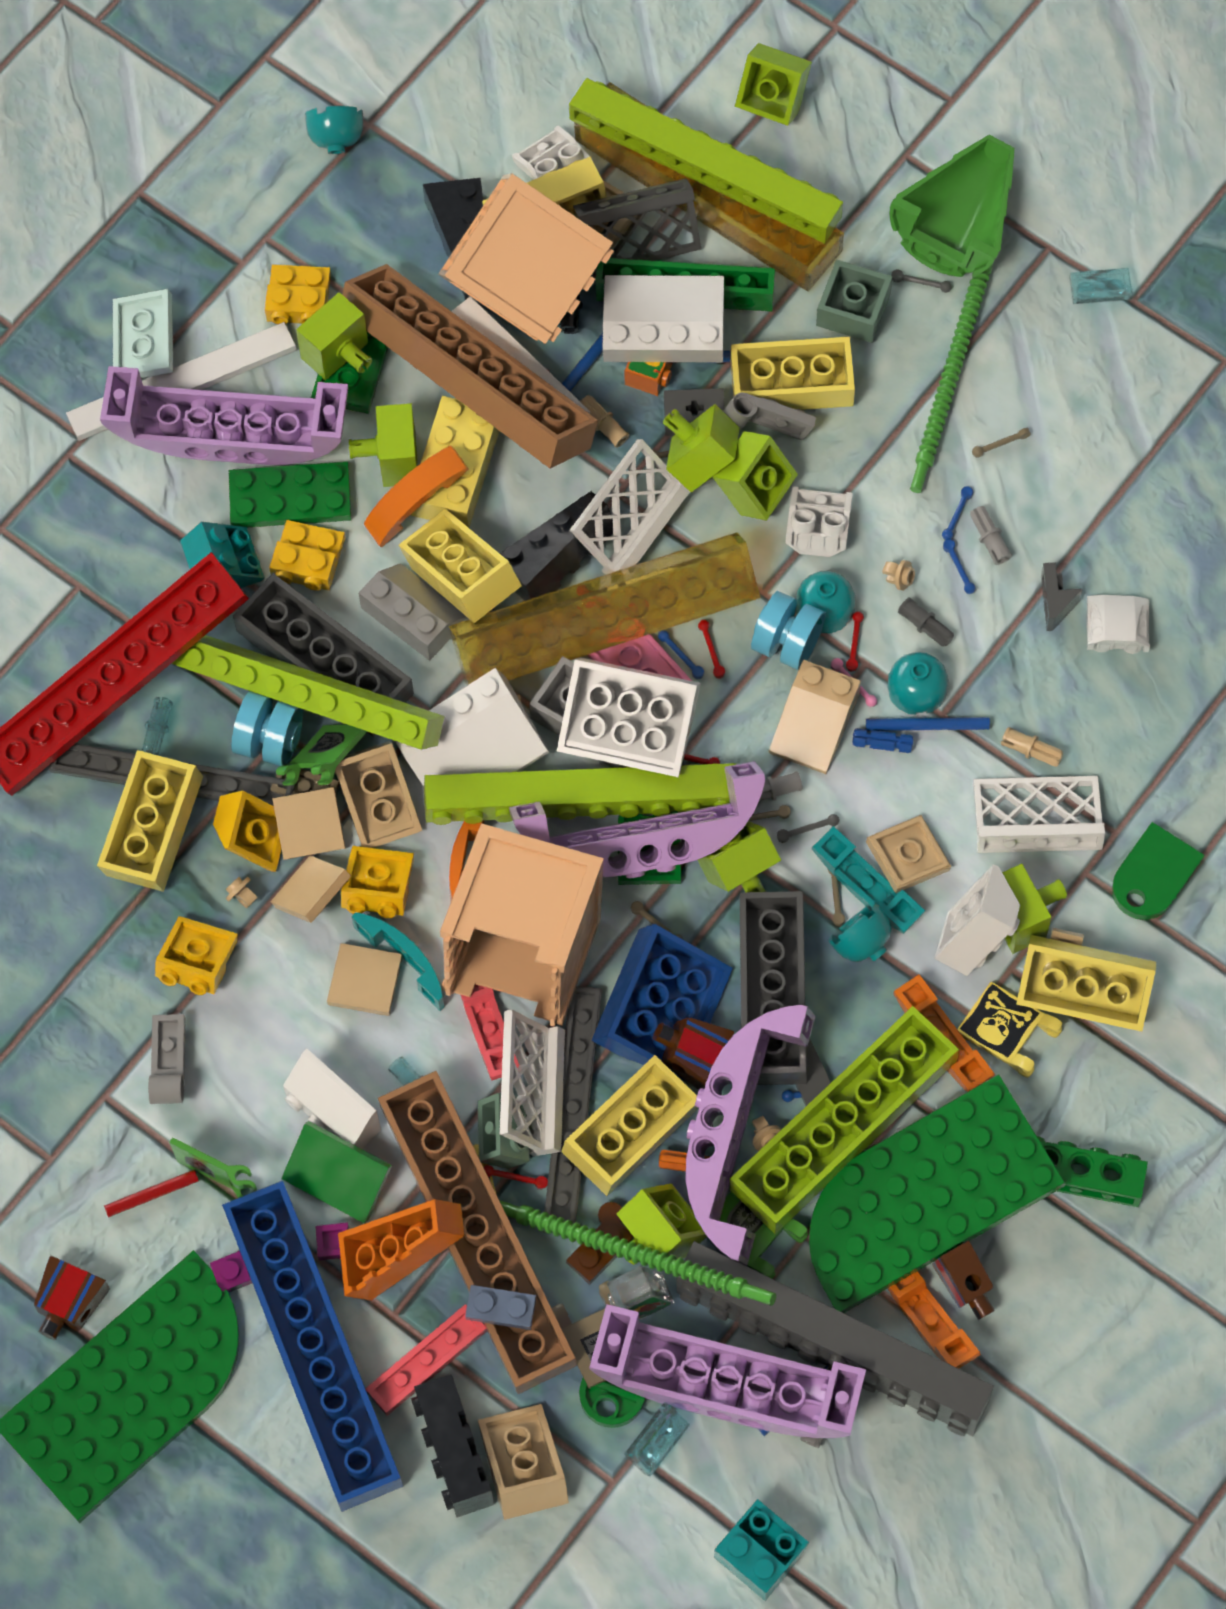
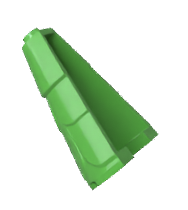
M987 135L953 155L952 160L929 172L926 177L897 194L896 198L891 202L889 216L892 229L900 234L902 238L900 243L905 250L925 266L943 274L963 277L965 273L973 272L977 275L986 271L1001 251L1008 193L1012 186L1015 148L991 135Z

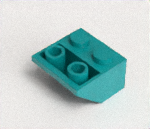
M201 521L180 540L190 569L212 552L240 588L265 579L247 527Z
M757 1499L714 1549V1558L766 1601L788 1575L809 1545V1542Z

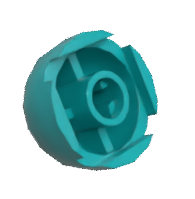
M328 106L326 111L317 114V108L306 111L305 123L307 134L318 147L326 148L328 154L345 153V148L353 146L362 134L363 110L361 109L357 112V107Z
M820 571L809 575L802 581L796 593V614L805 604L826 612L821 633H833L842 630L855 613L854 590L848 580L835 572ZM819 618L816 624H822L821 618Z
M913 652L903 655L894 663L888 674L887 689L891 702L899 710L911 715H916V712H926L928 714L943 704L948 692L949 679L944 665L936 657L928 653Z
M877 902L872 903V911L866 906L839 928L842 933L837 936V939L833 934L828 939L829 944L843 958L853 962H861L870 958L873 962L887 951L884 945L890 938L891 924L886 913Z

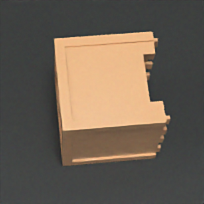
M511 173L503 175L438 275L534 340H540L546 344L548 340L554 342L562 329L557 326L566 312L573 314L580 301L576 297L582 289L588 291L595 281V278L591 275L600 261L606 264L614 251L610 248L613 242Z
M481 823L440 930V937L443 938L444 948L442 991H445L448 996L456 993L471 997L475 984L538 1002L534 1012L535 1017L549 1020L550 1026L555 1027V1024L563 1026L601 920L604 858Z

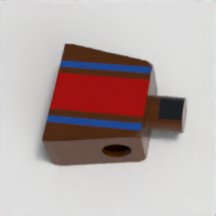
M685 1018L676 1021L673 1028L660 1023L654 1032L653 1040L666 1046L661 1061L669 1069L699 1090L700 1088L705 1089L710 1070L722 1048L733 1037L734 1031L693 1018Z
M969 1241L942 1255L932 1263V1266L959 1308L969 1304L978 1320L995 1311L986 1296V1293L994 1288ZM965 1281L972 1283L973 1291L966 1287Z
M50 1256L34 1302L38 1313L46 1316L38 1332L49 1339L56 1340L64 1325L79 1331L109 1292L110 1287L106 1280L54 1256Z

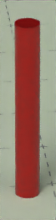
M191 1170L104 1205V1208L109 1218L189 1186L199 1180L195 1170Z

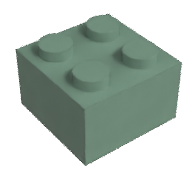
M836 259L817 308L816 326L872 343L891 295L893 276Z

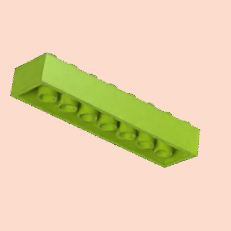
M912 1006L730 1178V1191L776 1234L822 1191L853 1158L864 1151L949 1070L950 1066L957 1062L959 1049Z

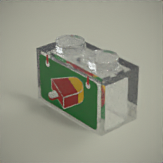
M639 1266L607 1283L610 1290L608 1294L610 1304L639 1312V1320L675 1303L663 1274L643 1266Z

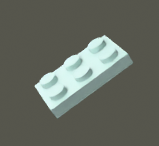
M168 289L113 299L114 367L138 368L141 378L173 372L172 294Z

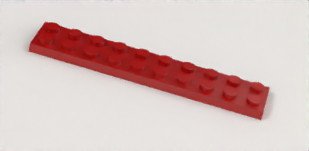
M212 552L0 727V784L9 795L13 796L249 599Z

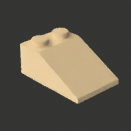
M803 660L791 687L769 753L827 774L859 698L861 680Z
M391 741L345 756L336 767L335 772L362 847L375 848L422 831Z
M542 1404L478 1420L504 1520L569 1503L565 1476Z

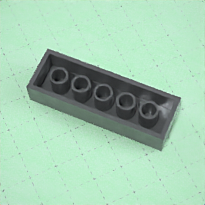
M274 573L233 615L236 631L269 657L404 703L414 695L412 679ZM367 731L372 737L376 736V734Z
M803 891L740 893L741 1029L752 1020L767 1012L787 1006H805ZM770 1037L757 1085L807 1084L806 1046Z

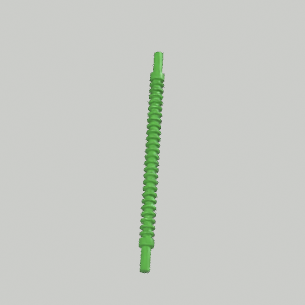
M993 264L980 274L975 275L972 273V279L969 282L971 286L967 289L966 300L963 302L964 307L961 309L962 314L959 315V322L956 325L957 329L954 331L955 336L952 338L953 343L950 344L951 350L948 351L949 357L946 358V365L943 367L944 372L941 374L942 379L939 381L940 386L937 387L938 393L934 397L936 401L932 403L934 408L930 410L929 423L926 424L927 430L923 433L925 437L921 439L922 445L919 446L920 451L915 459L917 467L910 490L914 493H921L928 468L933 466L934 455L937 453L936 448L939 446L938 440L941 439L940 433L944 430L945 418L948 417L947 411L950 410L949 404L952 403V396L955 394L954 389L957 387L955 382L959 380L958 375L961 374L960 368L963 367V360L966 358L965 353L968 351L966 346L970 344L971 332L974 331L973 325L976 324V317L979 315L978 310L981 308L980 303L983 301L982 296L985 295L984 289L987 288L986 282L989 281Z
M499 1200L506 1215L516 1219V1222L520 1225H530L533 1229L537 1227L539 1231L545 1230L547 1234L553 1233L557 1237L561 1235L562 1239L569 1238L571 1242L577 1241L580 1245L584 1243L586 1247L592 1246L594 1250L600 1249L603 1253L608 1251L610 1255L616 1254L618 1258L624 1257L626 1261L632 1259L634 1263L640 1262L642 1266L648 1265L650 1269L656 1268L659 1272L665 1271L666 1274L673 1273L674 1277L681 1275L683 1280L689 1278L691 1283L697 1281L698 1285L702 1286L705 1284L707 1288L713 1287L715 1291L722 1289L724 1294L730 1293L732 1297L738 1299L747 1297L770 1306L776 1301V1293L750 1285L744 1278H734L732 1274L725 1276L723 1271L717 1273L716 1269L712 1268L709 1270L707 1266L701 1267L699 1263L693 1264L691 1260L685 1262L681 1257L677 1259L675 1255L668 1256L667 1252L660 1254L658 1249L652 1251L651 1247L647 1246L644 1248L643 1244L636 1246L634 1241L628 1243L627 1239L623 1238L620 1240L619 1236L612 1238L610 1233L604 1235V1232L601 1230L596 1232L595 1228L589 1229L587 1225L581 1226L577 1222L573 1224L571 1220L565 1221L563 1217L557 1218L553 1214L549 1216L548 1212L541 1213L539 1209L534 1210L533 1207L528 1205H521L519 1207Z

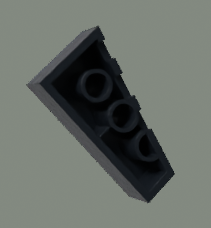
M481 178L423 184L426 207L432 216L434 226L439 233L448 257H450L483 207ZM462 291L465 300L470 297L468 294Z
M592 491L580 497L567 508L499 553L509 561L522 585L515 593L535 611L543 605L542 599L549 592L554 594L561 587L560 581L569 572L574 574L581 567L580 562L586 555H592L570 532L571 527L596 494ZM603 501L602 515H611L608 505ZM613 518L602 519L603 537L612 536ZM589 520L582 529L589 538H595V520Z
M452 1374L414 1386L416 1397L411 1398L416 1417L422 1415L424 1417L427 1427L421 1429L426 1447L433 1446L437 1458L431 1460L436 1478H444L447 1489L441 1491L447 1510L454 1508L456 1518L493 1506L492 1491L488 1480H486L484 1468L477 1453L474 1438L467 1423Z

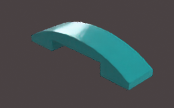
M833 826L812 847L813 852L828 870L871 911L872 903L877 902L889 918L891 926L904 934L924 914L925 910L903 889L895 894L890 883L855 851L856 846Z
M357 912L352 915L354 928L374 948L385 940L397 953L402 954L403 959L421 975L416 980L418 991L441 1011L444 1008V1001L437 975L426 956L415 943L401 931L378 918Z

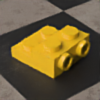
M272 264L270 284L267 286L265 302L267 322L275 324L283 322L285 324H303L325 305L329 297L330 267Z
M286 520L281 540L276 543L269 566L270 574L274 573L287 584L297 583L314 591L321 589L330 591L346 538L345 532Z
M352 846L346 869L351 877L341 889V908H346L352 914L356 912L362 914L364 911L378 912L383 918H393L395 915L403 916L409 893L414 853Z
M178 916L155 960V977H158L167 986H174L176 983L187 986L191 992L197 995H204L206 992L215 994L226 973V963L237 944L238 934Z

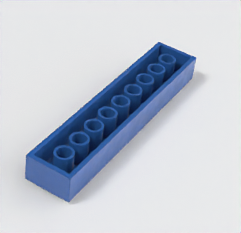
M280 1181L223 1204L226 1217L341 1512L402 1488L401 1477L284 1182Z

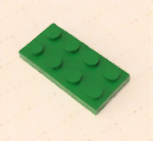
M348 462L228 470L230 524L233 526L247 528L285 525L286 520L303 524L351 521Z

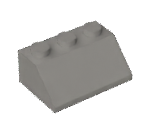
M401 563L378 571L358 593L361 609L429 661L468 620L461 611L439 592Z

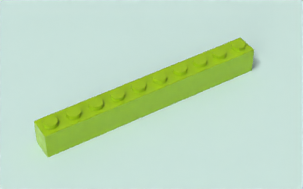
M586 78L569 103V119L824 244L842 218L843 201L839 200L834 194L824 193L814 188L807 181H799L789 176L780 168H772L762 163L755 156L745 155L728 143H721L712 139L703 131H696L686 126L679 119H671L659 113L652 106H644L634 101L627 94H619L609 89L602 82H595Z
M207 635L171 663L420 750L438 746L445 718L443 715Z
M736 763L682 765L679 777L633 767L425 775L426 823L433 822L436 825H446L454 821L476 824L483 820H496L505 823L512 821L509 807L534 802L541 803L546 818L558 817L561 820H571L579 816H589L594 819L604 818L607 815H621L627 818L635 817L638 814L664 816L671 813V811L686 812L730 803L724 767L736 765Z

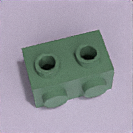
M496 1093L478 1100L479 1160L484 1164L510 1169L530 1161V1148L500 1135L501 1093ZM521 1105L520 1109L524 1118H526L527 1114L523 1105ZM512 1116V1129L515 1130L517 1125Z

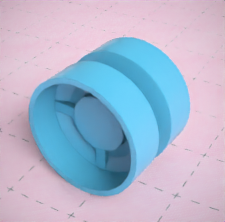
M776 591L758 617L754 628L751 649L771 658L782 644L780 662L799 670L802 661H808L816 646L823 628L826 612L805 604L796 617H794L797 599ZM819 618L822 620L820 625L816 624Z
M249 691L242 701L234 724L231 743L232 752L254 759L262 749L264 762L277 766L288 764L301 736L303 709L278 701L273 709L272 698Z

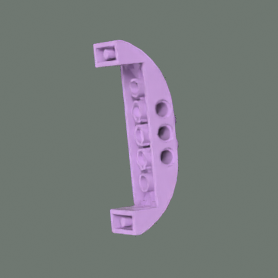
M109 366L100 421L108 430L120 438L165 455L196 460L261 465L301 463L324 456L340 444L347 403L348 384L318 382L316 399L143 386L138 368Z
M755 761L726 766L724 768L730 803L553 837H549L546 814L540 802L509 807L513 823L521 835L604 858L603 877L626 875L627 878H636L645 875L644 871L657 869V872L672 871L676 869L675 865L703 858L730 842L744 828L754 813L762 795L765 776ZM681 839V842L677 845H671L675 840ZM651 845L648 850L640 851L643 846ZM620 851L617 856L609 857L612 852Z
M804 1005L787 1006L767 1012L746 1024L733 1035L715 1060L706 1081L705 1089L700 1088L695 1103V1106L699 1108L696 1120L690 1121L687 1130V1139H690L686 1157L685 1179L688 1198L695 1218L707 1237L720 1251L730 1259L746 1266L756 1234L747 1228L721 1222L720 1218L770 1037L807 1047L816 1016L808 1006ZM727 1084H732L731 1091L723 1096V1087ZM719 1115H723L722 1123L717 1127H713L714 1119ZM714 1146V1154L710 1158L705 1159L706 1149Z
M606 1304L589 1367L592 1372L604 1380L633 1394L658 1403L752 1428L809 1438H841L850 1436L866 1369L834 1361L830 1371L640 1323L639 1312Z

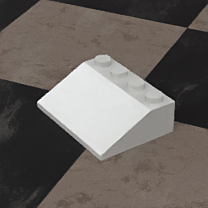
M605 275L603 311L604 362H723L724 276Z
M581 657L577 658L574 661L557 751L679 777L701 683Z
M496 668L429 710L445 716L438 746L420 750L396 741L403 756L423 786L425 775L520 772L549 753L508 679Z

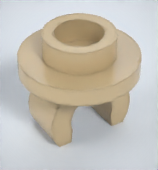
M902 560L899 565L894 562H886L882 570L883 574L888 575L886 581L895 584L896 588L902 591L911 586L915 578V570L912 568L911 562L907 560Z
M238 877L225 889L229 893L225 898L228 902L235 896L245 908L249 907L258 897L246 887L251 881L249 877L244 880Z
M764 1116L753 1120L752 1124L756 1130H754L755 1136L752 1144L759 1151L781 1131V1128L777 1125L769 1126Z

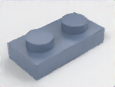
M471 1285L465 1318L471 1321L531 1330L536 1295Z

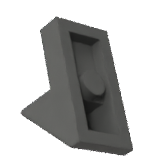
M1056 562L1043 563L1041 572L1046 631H1053L1080 602L1082 589L1063 590L1062 573L1056 572Z

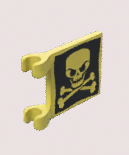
M990 982L957 1030L965 1039L1007 1063L1022 1076L1029 1078L1034 1072L1035 1063L1030 1058L1018 1053L1037 1026L1049 1036L1057 1038L1062 1032V1022L1058 1018L1045 1014L1038 1009L1016 1005L1018 997Z

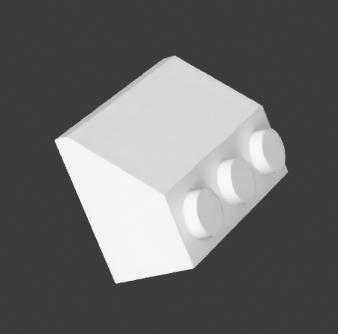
M993 864L947 912L934 959L966 976L976 967L980 968L986 961L988 954L991 951L996 952L1000 948L1003 939L1007 935L1012 936L1015 933L1020 922L1017 918L1020 904L998 866Z
M306 1049L301 1054L283 1085L287 1096L285 1101L297 1112L302 1109L309 1116L308 1121L363 1149L381 1131L377 1110L311 1051Z

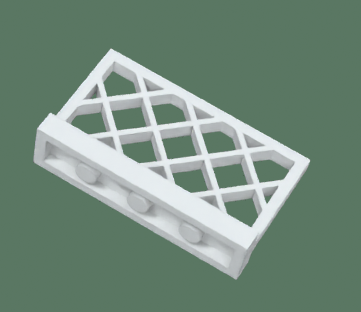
M643 439L636 440L570 529V532L603 566L602 572L608 578L626 579L690 492L666 470L667 466ZM641 451L646 456V469L636 470V456ZM654 472H660L667 479L660 490H655ZM646 473L647 491H637L636 474ZM623 474H629V492L619 493V479ZM647 494L648 507L643 513H638L637 495ZM619 496L630 497L629 514H620ZM606 497H612V515H602V502ZM630 517L631 530L627 535L621 536L620 518ZM613 518V536L603 537L602 519ZM589 520H595V538H589L582 531ZM614 540V553L608 559L604 554L603 541Z
M1098 776L973 780L977 853L1103 849L1105 828L1104 823H1102ZM1078 786H1091L1092 794L1086 800H1083L1073 791ZM1047 787H1055L1062 794L1053 801L1042 792ZM1016 788H1025L1031 794L1022 802L1012 795L1011 792ZM981 789H994L1000 795L993 802H989L981 795ZM1036 797L1048 806L1040 814H1037L1028 807ZM1066 797H1069L1079 805L1071 814L1059 806ZM1005 798L1016 806L1009 815H1006L997 808ZM1054 810L1065 820L1060 824H1050L1044 818ZM1083 810H1086L1094 816L1095 823H1081L1076 817ZM1023 811L1033 821L1029 825H1019L1013 819ZM992 812L1002 822L997 826H984L983 819Z
M514 1010L504 1011L500 1135L530 1148L529 1154L532 1156L561 1152L565 1030L558 1026L548 1028ZM515 1023L521 1034L519 1037L517 1036V1033L515 1031ZM523 1043L525 1044L528 1050V1056H526L524 1049L522 1047ZM514 1054L519 1063L518 1068L516 1067V1064L514 1062ZM522 1074H524V1077L528 1083L527 1087H525L523 1080L521 1078ZM513 1085L518 1094L517 1098H515V1095L513 1093ZM521 1105H523L527 1114L526 1118H524L520 1109ZM512 1116L517 1125L515 1130L512 1129Z

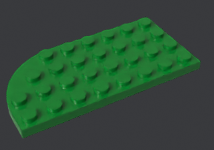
M999 1074L859 1154L825 1186L813 1211L809 1243L816 1275L836 1310L846 1313L936 1261L942 1255L967 1241H971L1066 1186Z
M193 1250L0 1418V1434L79 1524L203 1415L223 1393L234 1371L239 1351L238 1318L228 1291L221 1290L215 1273Z

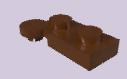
M615 1202L603 1204L598 1212L601 1225L596 1229V1232L601 1230L604 1232V1235L610 1233L612 1238L619 1236L620 1240L624 1238L628 1240V1243L634 1239L633 1235L621 1224L622 1221L617 1216L622 1207ZM583 1243L566 1260V1264L591 1285L617 1256L616 1254L610 1255L608 1251L603 1253L600 1249L594 1250L592 1246L586 1247Z

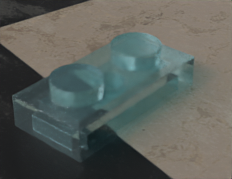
M1129 268L1070 273L1069 281L1073 304L1132 299L1133 292Z
M664 1402L624 1455L643 1474L651 1477L690 1424L672 1405Z

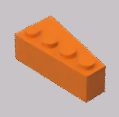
M433 1199L338 1233L345 1297L373 1300L464 1237L461 1204Z

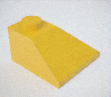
M245 791L220 796L213 826L224 848L271 872H276L282 849L274 806Z

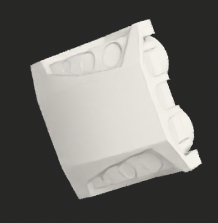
M556 126L554 131L521 152L511 155L516 165L533 180L548 172L566 167L574 161L590 157L575 138L560 126Z
M793 486L785 543L799 554L831 557L846 550L853 493L847 492L842 494L805 490Z
M1121 595L1087 596V650L1094 649L1097 652H1107L1113 649H1123L1127 653L1136 654L1143 649V652H1149V599Z

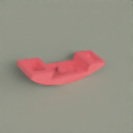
M475 984L471 997L460 996L482 1059L492 1081L502 1077L504 1021L495 1000L493 989ZM514 1054V1062L516 1064V1067L518 1068L519 1063Z

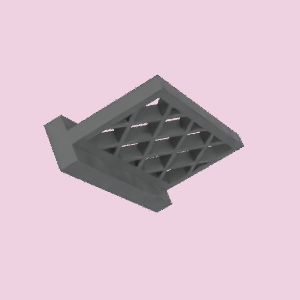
M687 178L573 205L575 217L588 226L599 225L604 228L601 233L604 237H607L611 232L621 238L610 258L624 259L618 253L626 242L638 248L632 257L625 258L631 260L656 261L701 250L693 202L695 200L694 193ZM687 203L688 211L681 221L670 215L676 205ZM655 211L661 215L653 227L642 222L647 212ZM622 218L632 221L625 234L613 228L617 221ZM666 219L677 224L670 237L658 231ZM638 225L649 231L641 244L630 238ZM684 228L692 233L693 242L680 245L675 242V239ZM655 235L666 241L658 251L652 252L646 248ZM596 267V269L594 270V272L592 273L591 276L596 275V273H597V267Z

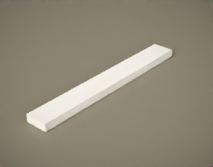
M283 322L174 367L172 373L156 375L143 380L142 383L143 386L203 390L296 351V345ZM104 397L66 412L78 441L107 430L100 421Z

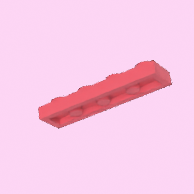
M466 1304L365 1388L367 1394L386 1416L415 1393L414 1386L428 1382L487 1332V1328L482 1322L466 1320Z

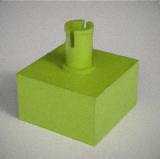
M758 43L747 55L734 107L788 126L799 113L812 62Z
M340 292L296 329L301 359L324 380L328 379L346 362L351 364L358 373L365 371L362 366L368 369L372 363V358L361 350L368 344L364 313Z
M412 403L376 406L377 435H375V438L349 439L350 459L377 456L380 463L383 487L394 486L418 466Z
M716 404L691 423L676 409L672 410V414L669 413L663 420V424L675 434L671 437L666 470L691 493L730 464L736 457L740 427Z
M744 431L738 439L735 460L716 473L713 479L741 516L767 521L798 474L771 436Z
M748 821L744 828L730 842L714 853L697 861L708 882L727 892L739 885H742L745 892H766L757 875L780 862L781 858L766 829Z
M1023 864L1002 872L1020 904L1017 918L1020 920L1018 928L1012 936L1007 935L1004 938L1012 954L1027 948L1031 935L1047 938L1051 915L1046 906L1067 898L1065 887L1059 879L1040 889H1036Z
M672 1183L641 1189L617 1213V1216L633 1235L634 1239L632 1241L636 1243V1246L643 1244L644 1248L647 1246L651 1247L652 1251L658 1249L660 1254L667 1252L668 1256L675 1255L677 1259L687 1256L694 1241L700 1244L707 1237L695 1218L693 1210ZM631 1259L630 1261H628L629 1263H631V1264H633V1265L636 1264V1263H634V1262L632 1261V1259Z

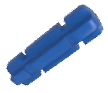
M856 728L853 732L852 743L856 747L865 748V745H870L869 748L887 751L899 749V752L911 753L913 736L901 734V737L896 736V733L876 730L868 733L867 729Z

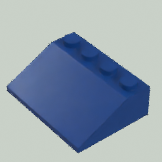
M656 924L640 928L591 1041L621 1057L645 1065L654 1055L661 1060L666 1046L653 1040L657 1026L660 1023H664L673 1028L676 1021L685 1018H693L710 1023L733 968ZM673 1072L678 1078L685 1081L683 1078H681L679 1075Z

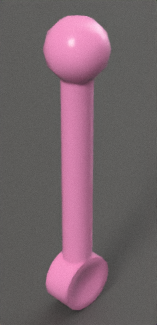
M835 658L832 660L831 668L833 671L852 677L843 667L841 659ZM860 685V694L865 698V703L869 707H874L877 704V698L874 695H869Z

